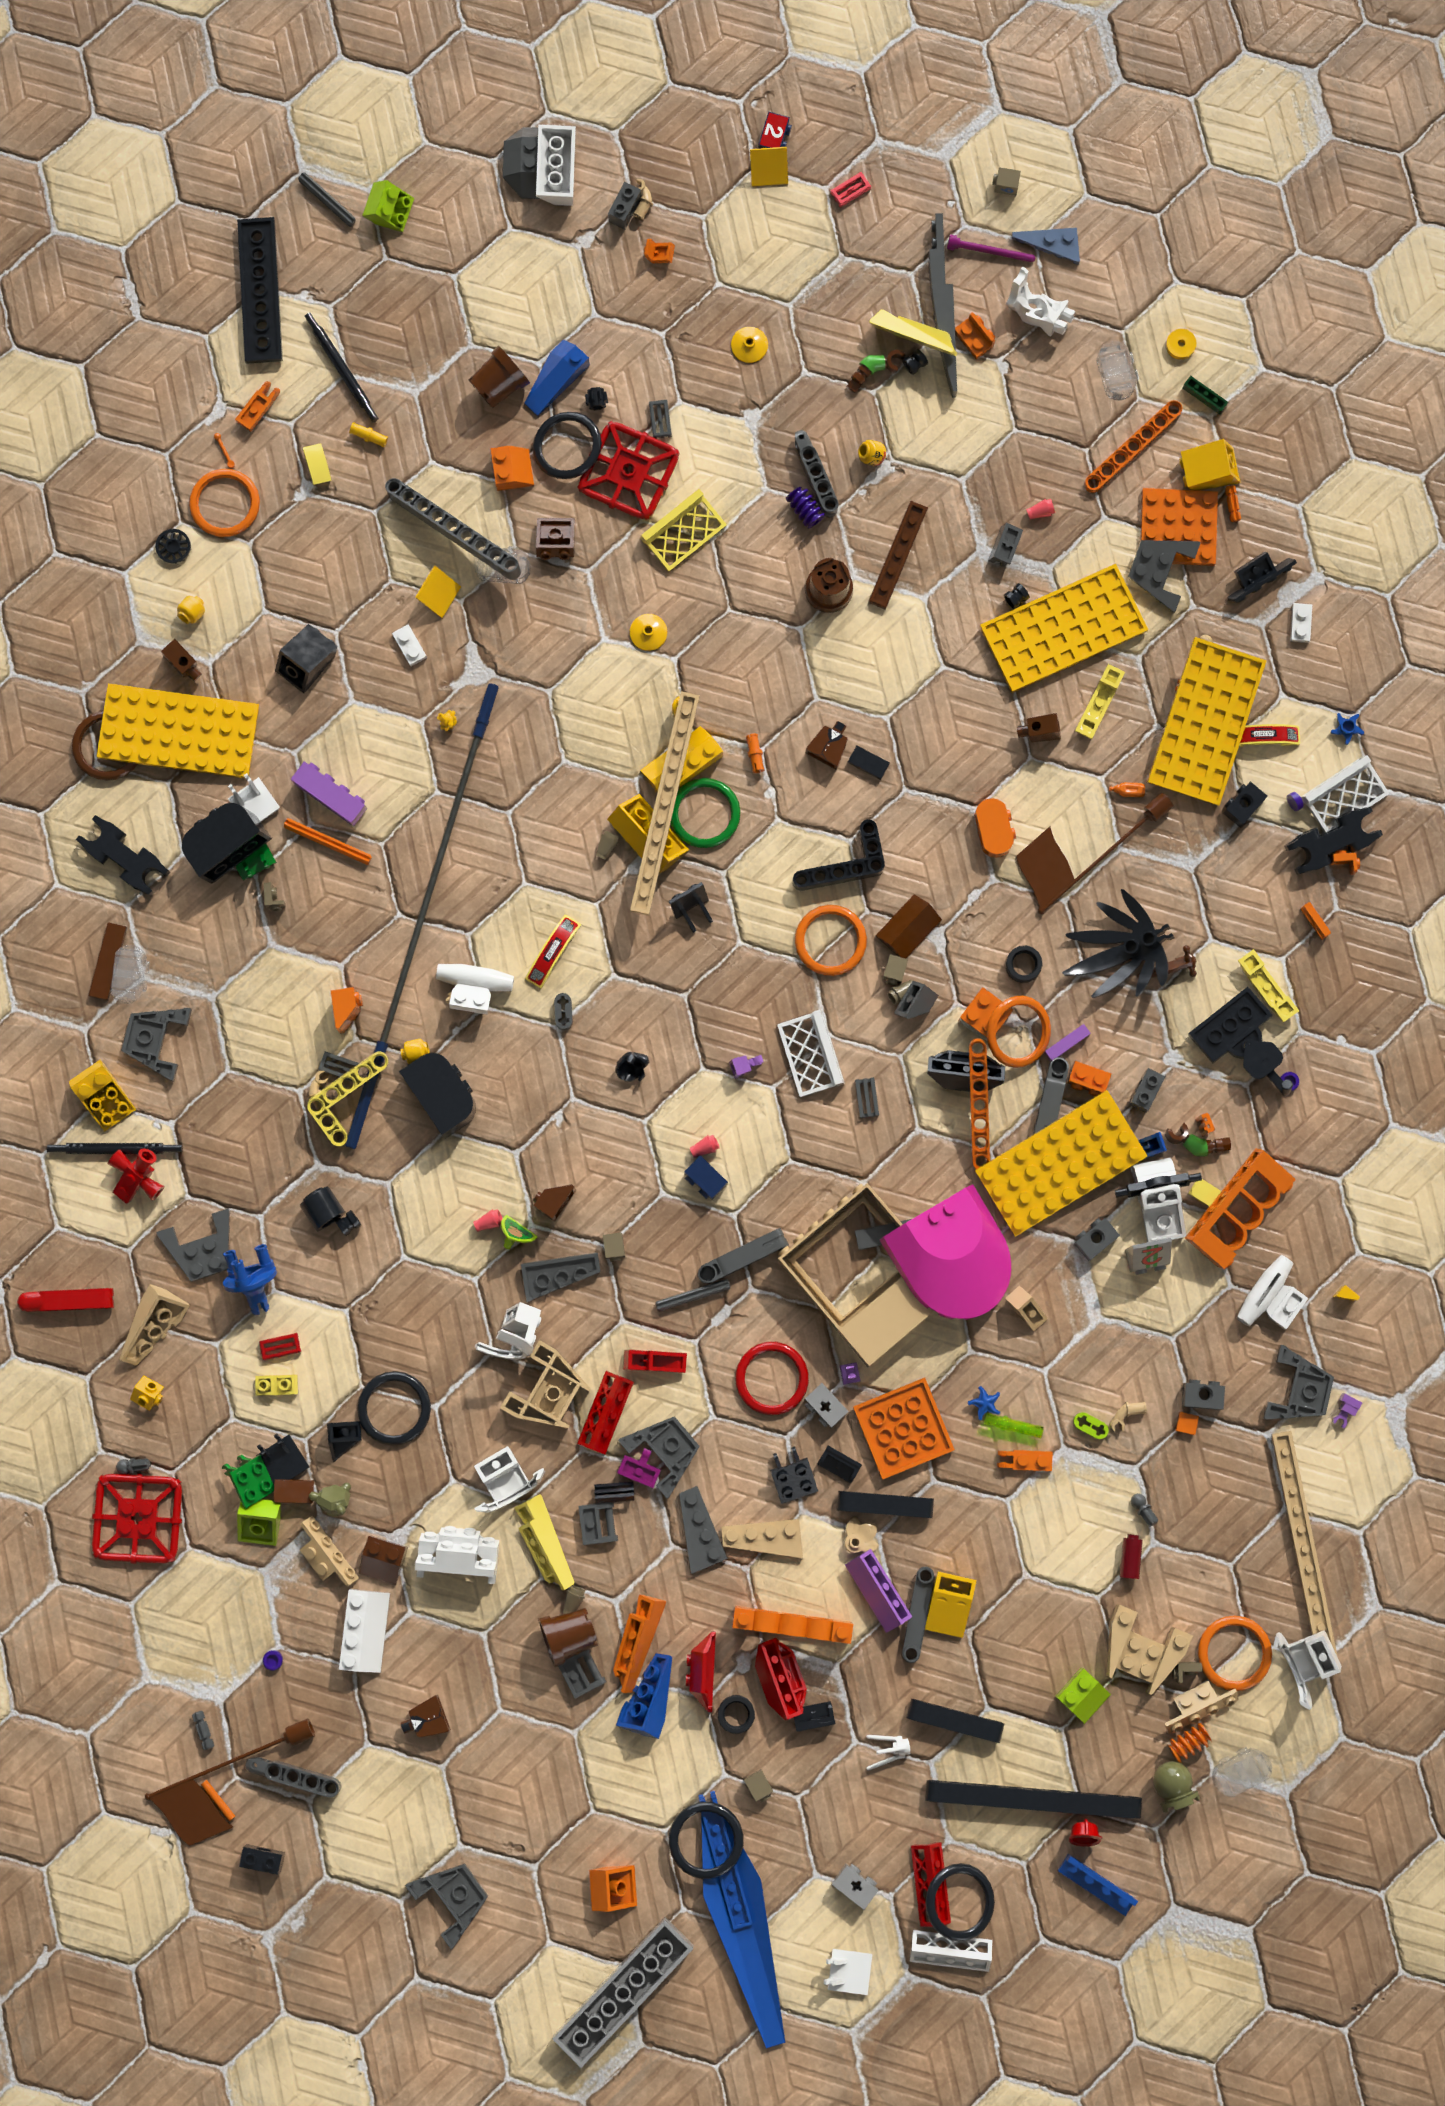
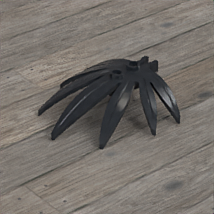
M1121 889L1124 902L1138 922L1112 906L1101 902L1096 904L1113 921L1133 930L1132 933L1090 930L1065 934L1069 939L1084 943H1124L1123 945L1097 953L1062 972L1065 976L1100 972L1132 959L1110 976L1091 995L1092 998L1102 996L1122 984L1136 971L1143 960H1145L1137 982L1136 997H1139L1146 989L1152 977L1155 962L1156 974L1160 985L1165 987L1167 983L1168 960L1162 943L1175 938L1172 933L1165 935V932L1171 928L1169 924H1165L1161 929L1155 930L1144 908L1124 889Z

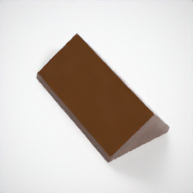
M914 894L875 936L898 957L906 959L942 919L928 902Z

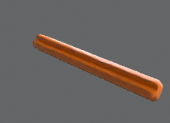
M287 818L284 823L285 829L368 865L371 861L372 856L294 820Z

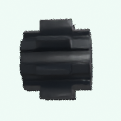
M595 387L587 390V394H585L586 406H589L590 410L596 411L606 408L608 397L607 392H604V388Z

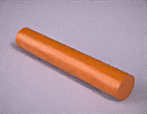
M205 1780L201 1784L203 1789L228 1821L232 1820L235 1817L233 1812L208 1780Z

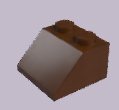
M571 1184L544 1189L542 1193L539 1191L533 1199L535 1203L533 1206L555 1222L576 1192V1188Z
M372 1535L368 1536L362 1554L359 1574L396 1585L408 1547Z

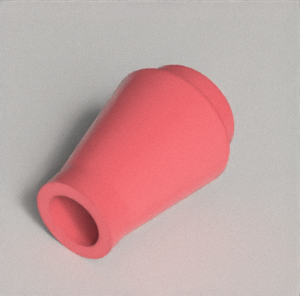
M1044 499L1031 508L1026 509L1030 520L1050 517L1051 514L1055 513L1051 499Z
M707 1135L690 1147V1151L693 1157L696 1158L715 1153L720 1147L714 1135Z
M492 1209L473 1223L475 1229L479 1232L500 1227L503 1218L498 1209Z

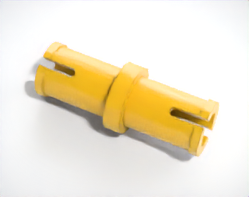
M355 422L352 423L349 430L350 434L363 438L365 442L370 441L383 448L388 441V436L373 431V428L358 425Z

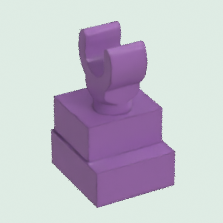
M745 1055L731 1059L729 1064L736 1079L750 1073L751 1067L761 1065L764 1061L761 1055L749 1060Z
M857 1362L839 1366L843 1385L860 1382Z
M1342 1393L1339 1398L1342 1401L1339 1408L1341 1412L1333 1418L1332 1422L1336 1423L1341 1418L1343 1420L1341 1427L1345 1428L1347 1426L1348 1414L1355 1416L1362 1402Z

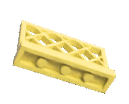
M700 489L695 491L640 537L642 542L646 543L668 572L727 526L703 496L704 494ZM701 502L707 507V515L696 514V507ZM685 515L693 516L692 526L681 525L682 518ZM695 517L706 518L705 528L695 527ZM709 518L716 519L720 526L716 529H709ZM670 527L679 528L678 538L667 537V531ZM681 528L692 529L691 540L680 538ZM694 530L705 531L702 541L693 540ZM655 539H664L663 550L656 549L651 543ZM667 540L677 541L676 551L666 550ZM680 541L690 543V550L688 552H679ZM665 553L676 554V560L670 566L665 561Z

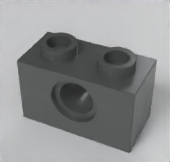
M626 182L623 183L608 212L609 223L626 230L633 213L641 201V189Z
M1148 1068L1144 1072L1129 1105L1147 1113L1166 1076Z
M1098 1218L1090 1225L1092 1227L1091 1230L1087 1233L1083 1230L1075 1237L1077 1241L1074 1245L1088 1261L1093 1259L1120 1236L1106 1218L1103 1220ZM1092 1233L1100 1235L1101 1240L1099 1243H1094L1091 1240Z
M1189 1379V1383H1183L1182 1407L1224 1410L1225 1386H1220V1382L1208 1381V1385L1200 1384L1201 1380ZM1201 1389H1205L1208 1392L1206 1400H1202L1199 1397Z

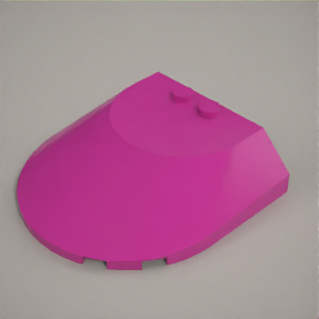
M973 1184L909 1220L880 1239L881 1244L915 1298L927 1309L931 1308L938 1312L939 1316L964 1320L979 1317L993 1309L1003 1298L1008 1288L1011 1277V1256L1008 1245Z

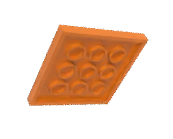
M1143 488L1141 540L1199 541L1201 543L1195 559L1176 553L1172 564L1215 566L1218 491Z
M925 1377L853 1406L882 1480L955 1450Z

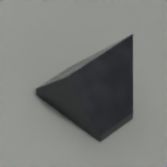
M360 1421L327 1423L328 1444L334 1463L357 1442L362 1441Z

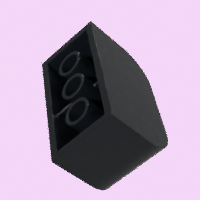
M226 803L219 808L211 810L206 818L198 820L194 824V827L183 837L182 851L197 875L213 884L269 842L272 837L255 814L239 804Z
M428 1053L399 1071L445 1139L473 1120L476 1113V1103L470 1094L473 1090L466 1080L461 1081L460 1077L463 1075L455 1064L451 1066L444 1056L437 1053Z

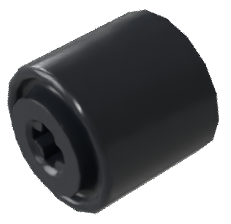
M328 1186L311 1192L300 1204L301 1209L317 1232L330 1226L335 1220L341 1218L346 1213Z

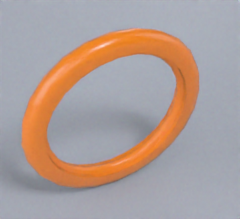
M219 469L205 474L193 487L189 500L190 513L194 522L206 533L217 537L234 536L245 531L256 519L260 506L259 493L255 484L248 476L233 469ZM219 478H231L239 481L245 486L250 495L251 502L247 516L239 524L229 528H219L209 524L202 517L199 510V497L202 490L208 483Z
M824 905L811 910L802 918L795 933V946L801 961L809 969L822 975L835 976L852 970L860 962L867 947V935L865 927L855 913L842 906ZM836 914L842 916L856 930V950L852 957L841 965H821L809 956L805 948L804 938L808 926L813 920L822 915Z
M1014 996L999 1004L993 1011L987 1026V1041L993 1056L1000 1063L1013 1068L1025 1067L1038 1060L1045 1052L1051 1036V1024L1045 1008L1038 1001L1027 996ZM1016 1005H1024L1033 1009L1038 1014L1042 1024V1035L1037 1048L1023 1058H1012L1005 1055L1000 1050L996 1040V1027L1000 1017L1006 1010Z
M1226 1616L1214 1621L1202 1634L1198 1646V1659L1202 1663V1671L1205 1676L1217 1687L1229 1691L1233 1689L1243 1691L1256 1686L1268 1673L1272 1663V1647L1266 1632L1256 1622L1242 1616ZM1235 1625L1249 1629L1256 1635L1262 1646L1263 1655L1259 1669L1250 1678L1243 1681H1229L1220 1677L1212 1669L1208 1660V1646L1212 1637L1220 1629L1227 1626Z

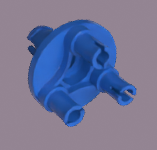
M261 1244L254 1248L259 1264L244 1267L242 1259H239L238 1262L235 1250L226 1251V1253H223V1256L228 1266V1276L223 1281L224 1289L228 1292H241L246 1295L252 1314L260 1315L258 1303L267 1312L269 1304L264 1288L266 1283L270 1282L277 1274L274 1262L270 1259L267 1245Z

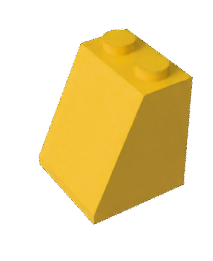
M1225 439L1181 451L1182 458L1179 461L1181 468L1185 471L1183 481L1190 490L1198 491L1241 483L1234 448Z

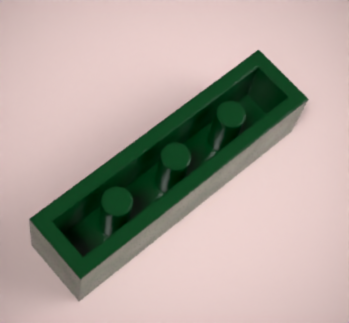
M1191 375L1182 387V389L1219 415L1228 404V401Z

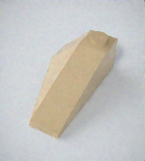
M150 1284L140 1300L119 1359L137 1366L153 1350V1345L160 1338L164 1339L167 1336L166 1332L173 1325L177 1326L181 1322L190 1305L166 1289Z

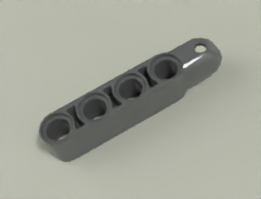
M799 430L795 432V447L800 456L802 468L817 503L821 507V512L825 513V517H834L838 511L839 503L808 434L804 430ZM811 454L813 458L808 460L804 458V455ZM817 470L820 472V475L813 476L811 472ZM825 487L827 492L821 493L818 491V488ZM832 504L834 509L829 510L825 505Z
M1061 1057L1054 1058L1049 1064L1033 1135L1058 1120L1069 1070L1068 1062Z
M778 1228L702 1265L698 1270V1277L703 1283H712L789 1246V1243L784 1237L782 1229Z
M260 1757L249 1758L246 1761L245 1767L249 1772L278 1783L330 1798L337 1795L341 1790V1782L337 1778L281 1761H270ZM272 1765H275L279 1768V1774L277 1776H274L270 1773V1767ZM290 1771H295L298 1774L297 1781L290 1780ZM309 1777L317 1779L316 1787L309 1786ZM332 1782L336 1785L334 1793L327 1790V1783Z

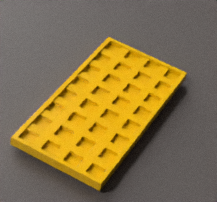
M1116 564L980 624V629L1011 693L1148 632L1146 623Z
M1197 637L1193 638L1147 783L1220 806L1266 660Z
M108 683L97 758L245 778L244 775L247 773L249 776L259 704Z
M1106 1090L979 1167L975 1172L1016 1237L1148 1156L1109 1091Z

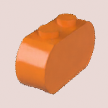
M986 799L978 805L974 814L982 851L990 857L998 858L1010 851L1014 839H1016L1014 828L1010 827L1009 821H1012L1010 810L1006 809V805L998 799Z

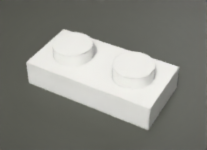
M1293 603L1290 642H1310L1312 604Z
M409 625L392 633L411 667L427 658Z

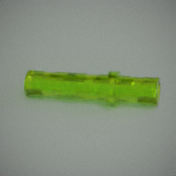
M986 1413L984 1425L1000 1428L1001 1431H1013L1040 1439L1043 1434V1426L1013 1420L1005 1415L1002 1417Z

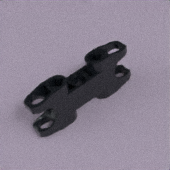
M1371 806L1348 811L1336 817L1335 820L1338 827L1322 835L1319 834L1316 827L1298 835L1291 842L1287 843L1284 846L1286 851L1300 847L1306 852L1305 862L1294 869L1296 874L1318 870L1331 864L1332 861L1329 854L1345 846L1348 847L1350 853L1369 846L1383 835L1381 830L1366 833L1361 828L1363 817L1373 812Z
M95 815L92 820L101 829L99 838L94 841H88L79 835L76 840L85 848L90 856L104 865L107 859L110 858L125 869L119 877L134 889L151 897L154 892L145 883L146 875L151 871H158L164 876H168L170 871L161 864L155 855L144 847L136 854L122 843L123 839L127 836L122 830L111 822Z

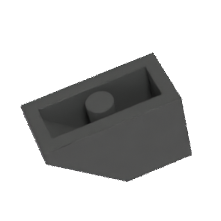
M912 981L894 1014L910 1019L927 1013L931 1010L939 995L925 984Z

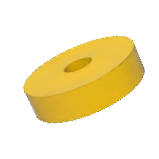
M1176 329L1167 338L1166 350L1175 359H1187L1195 351L1196 338L1187 329ZM1183 342L1184 346H1179L1178 343Z

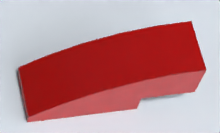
M624 1350L623 1370L686 1373L687 1353Z

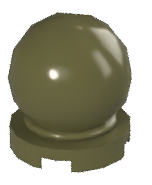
M1170 1761L1158 1767L1154 1774L1153 1783L1158 1795L1164 1798V1801L1160 1804L1163 1812H1168L1170 1807L1178 1810L1194 1804L1193 1799L1196 1801L1200 1800L1198 1791L1191 1790L1193 1784L1192 1775L1186 1766L1179 1762Z

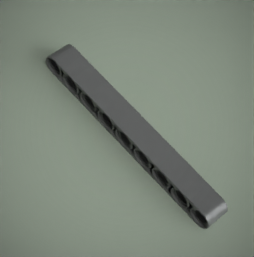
M392 478L386 482V491L393 502L506 578L515 580L521 575V569L515 557L399 479ZM452 527H456L455 530L450 531ZM500 556L498 560H493L495 557ZM515 566L514 569L508 570L509 567Z

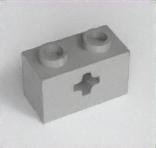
M823 1383L805 1398L807 1403L804 1405L812 1413L814 1411L820 1416L818 1420L825 1427L829 1425L832 1428L849 1412ZM828 1402L830 1404L828 1406L830 1411L827 1412L826 1410H824L822 1412L820 1410V1408L822 1407L820 1403Z
M845 1864L832 1881V1885L865 1910L879 1891L876 1887L877 1882L869 1876L864 1878L860 1874L861 1870L854 1864L850 1866ZM859 1880V1884L861 1886L860 1889L857 1887L855 1889H852V1882H858Z

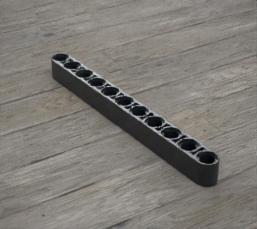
M927 1780L925 1801L1141 1818V1797Z

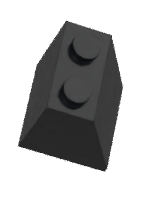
M307 624L280 649L275 672L302 693H305L334 659L338 646L331 639L321 634L317 628Z

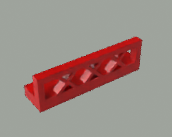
M608 1371L605 1372L577 1444L606 1454L633 1386V1381ZM610 1377L615 1378L612 1386L608 1388ZM606 1396V1402L601 1406V1400ZM599 1415L598 1422L594 1424L595 1416ZM591 1433L590 1443H585L588 1434Z
M941 1842L911 1845L920 1927H933L930 1922L926 1921V1900L924 1899L923 1892L928 1890L935 1875L944 1868ZM918 1850H924L925 1858L923 1861L919 1858ZM922 1870L927 1874L926 1881L921 1878ZM946 1879L939 1886L935 1897L936 1913L944 1925L951 1923Z

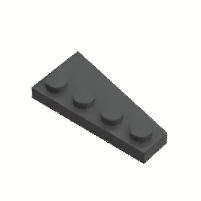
M598 1252L521 1263L526 1302L601 1272Z
M698 1486L679 1493L691 1574L726 1560L727 1557Z

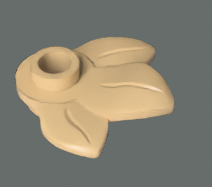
M857 1517L849 1520L845 1528L847 1534L844 1542L845 1548L850 1553L866 1552L869 1549L874 1552L879 1547L878 1543L873 1540L877 1533V1525L875 1523H864L861 1525ZM852 1540H856L858 1545L853 1546Z

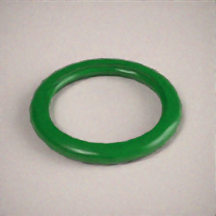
M711 778L694 779L678 789L670 824L677 836L685 843L698 848L716 847L726 842L736 831L740 822V804L735 793L723 782ZM709 787L716 789L727 798L730 804V822L726 829L716 837L709 839L696 838L687 833L679 821L678 811L682 799L696 788Z

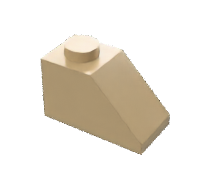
M1020 1286L1005 1298L1012 1309L1032 1331H1035L1048 1319L1033 1297Z

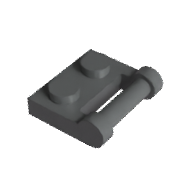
M614 1502L579 1506L583 1545L618 1541L613 1517ZM599 1509H605L608 1536L602 1537Z
M590 1649L565 1660L564 1664L558 1666L575 1699L607 1682L605 1677L601 1676L590 1654ZM582 1656L595 1680L592 1683H589L578 1661Z

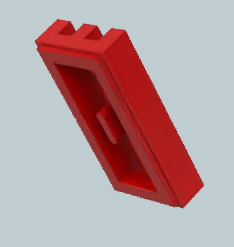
M298 1333L259 1341L262 1359L268 1360L302 1352ZM292 1338L295 1341L268 1348L264 1347L265 1344ZM296 1346V1349L266 1355V1352Z

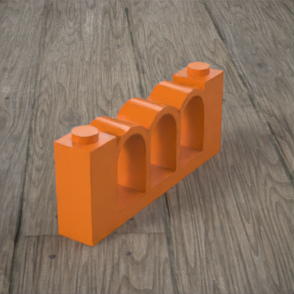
M1255 1148L1186 1235L1185 1239L1217 1267L1222 1269L1229 1267L1234 1261L1233 1258L1237 1255L1233 1251L1244 1246L1247 1240L1246 1230L1255 1229L1261 1224L1264 1217L1263 1209L1276 1205L1280 1199V1193L1285 1194L1290 1191L1296 1179L1264 1150ZM1254 1173L1269 1188L1267 1199L1260 1203L1243 1189ZM1238 1194L1252 1207L1250 1220L1243 1224L1227 1210V1207ZM1221 1215L1236 1230L1234 1240L1227 1245L1210 1231Z
M735 1606L732 1628L851 1644L853 1623L850 1621Z

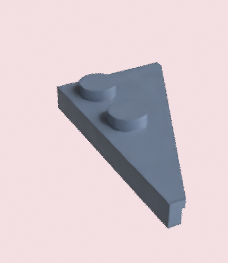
M1077 228L1012 232V239L1017 240V242L1028 243L1040 251L1054 254L1061 259L1063 257L1074 261L1073 263L1076 265L1080 263Z

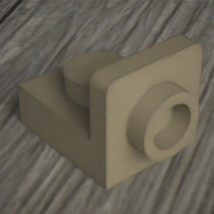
M271 882L264 883L265 907L270 909V911H281V908L286 907V903L284 900L274 901V899H277V888H274Z
M1179 1662L1172 1670L1173 1679H1176L1178 1684H1183V1672H1185V1675H1197V1672H1202V1663Z

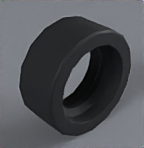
M1027 945L1018 946L1007 956L1005 962L1006 971L1014 981L1028 983L1035 980L1040 974L1043 966L1042 957L1033 947ZM1021 953L1029 954L1035 961V968L1028 975H1020L1013 968L1014 958Z
M732 1695L725 1698L718 1709L720 1725L725 1731L732 1734H740L747 1731L755 1719V1710L752 1703L741 1695ZM741 1703L746 1707L748 1718L743 1725L732 1726L726 1721L725 1710L730 1704Z

